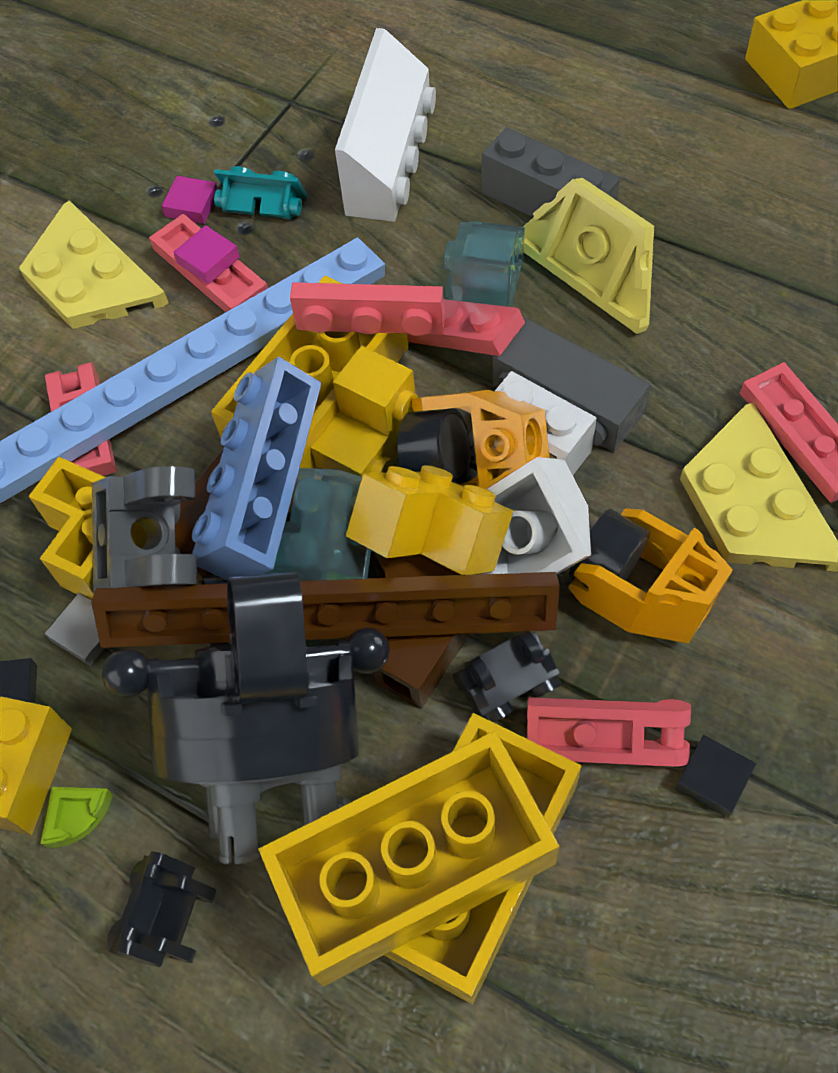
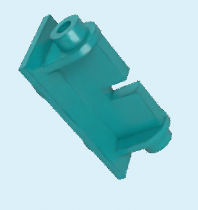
M233 166L229 171L214 169L215 176L223 185L222 190H216L214 203L216 207H221L223 212L253 215L256 200H261L259 211L261 216L289 220L292 219L293 215L300 216L302 210L301 198L307 199L308 194L300 180L293 174L285 171H272L271 175L257 174L248 168Z

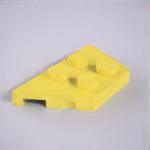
M584 178L572 179L557 192L552 202L544 203L533 213L534 217L522 228L514 229L509 234L507 240L634 333L638 334L646 331L650 318L654 225Z
M70 201L63 204L19 267L24 279L72 329L92 325L101 319L112 320L128 316V307L153 302L156 309L164 307L169 303L164 290Z
M754 402L746 404L683 468L680 480L727 563L752 565L756 562H764L772 567L794 568L796 562L822 564L826 565V571L838 572V540Z

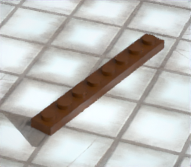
M556 572L300 581L305 640L349 638L356 630L365 627L375 628L382 632L385 637L556 630L560 585ZM227 584L95 588L91 604L101 648L230 643Z

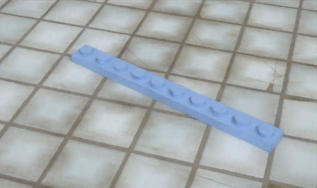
M357 237L1 440L0 503L41 480L58 457L70 462L263 349L293 314L290 302L292 282L319 283L325 275L343 284H373L385 277V263Z

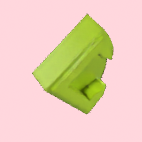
M52 787L40 844L47 849L60 848L71 845L87 836L106 815L113 794L108 789Z

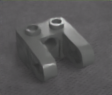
M176 466L150 467L124 477L109 476L92 483L93 591H95V588L197 585V556L181 554L179 548L175 546V525L180 517V503L195 499V470L193 468ZM134 522L139 523L146 532L147 540L142 549L137 547L131 538V527Z

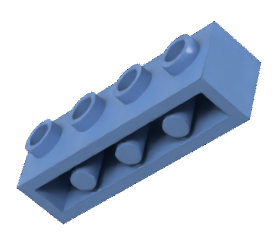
M279 356L255 373H247L236 387L234 400L238 403L233 418L229 421L221 436V445L224 446L220 463L211 473L207 483V492L210 493L206 510L196 522L192 533V540L196 542L192 555L197 556V566L227 581L229 577L261 575L274 568L321 387L320 381Z

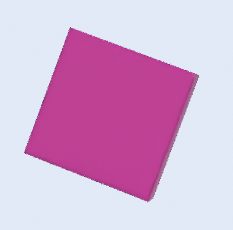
M176 176L161 206L164 216L176 219L184 214L195 223L205 224L214 205V196L218 189L216 182Z
M206 225L173 252L179 265L207 284L212 282L240 257L235 244Z

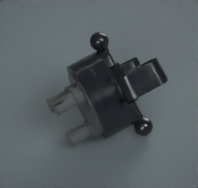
M296 572L229 577L228 581L219 576L203 577L202 584H227L230 643L205 644V648L195 650V658L159 661L158 658L147 659L143 653L134 649H122L109 656L103 665L102 679L110 693L118 697L131 698L148 689L154 775L167 780L200 784V786L206 787L209 822L208 838L219 839L220 853L218 855L220 863H231L233 856H235V864L251 862L260 857L255 802L261 800V793L267 789L292 782L301 785L304 826L338 809L336 781L342 779L341 764L359 755L354 670L366 674L376 672L386 664L389 658L390 647L386 637L375 628L368 627L356 630L349 636L347 641H338L336 645L306 647L302 591Z

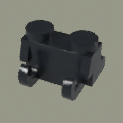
M528 630L465 662V669L452 675L459 690L468 699L474 713L493 723L514 711L509 702L510 700L527 691L531 698H538L561 685L557 676L559 671L549 649H544L536 632L531 633Z
M151 851L149 856L144 855L143 860L139 861L131 871L130 886L132 891L122 918L113 924L108 933L107 943L109 952L116 956L159 968L162 966L165 955H169L171 959L192 964L196 950L181 944L195 901L212 903L217 890L192 879L195 867L160 852Z

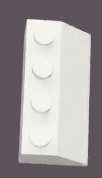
M376 28L335 148L345 216L395 222L400 204L406 205L410 189L408 176L409 173H416L419 158L417 146L418 143L425 142L427 134L426 115L427 113L433 114L436 89L435 87H429V69L387 30L382 28Z

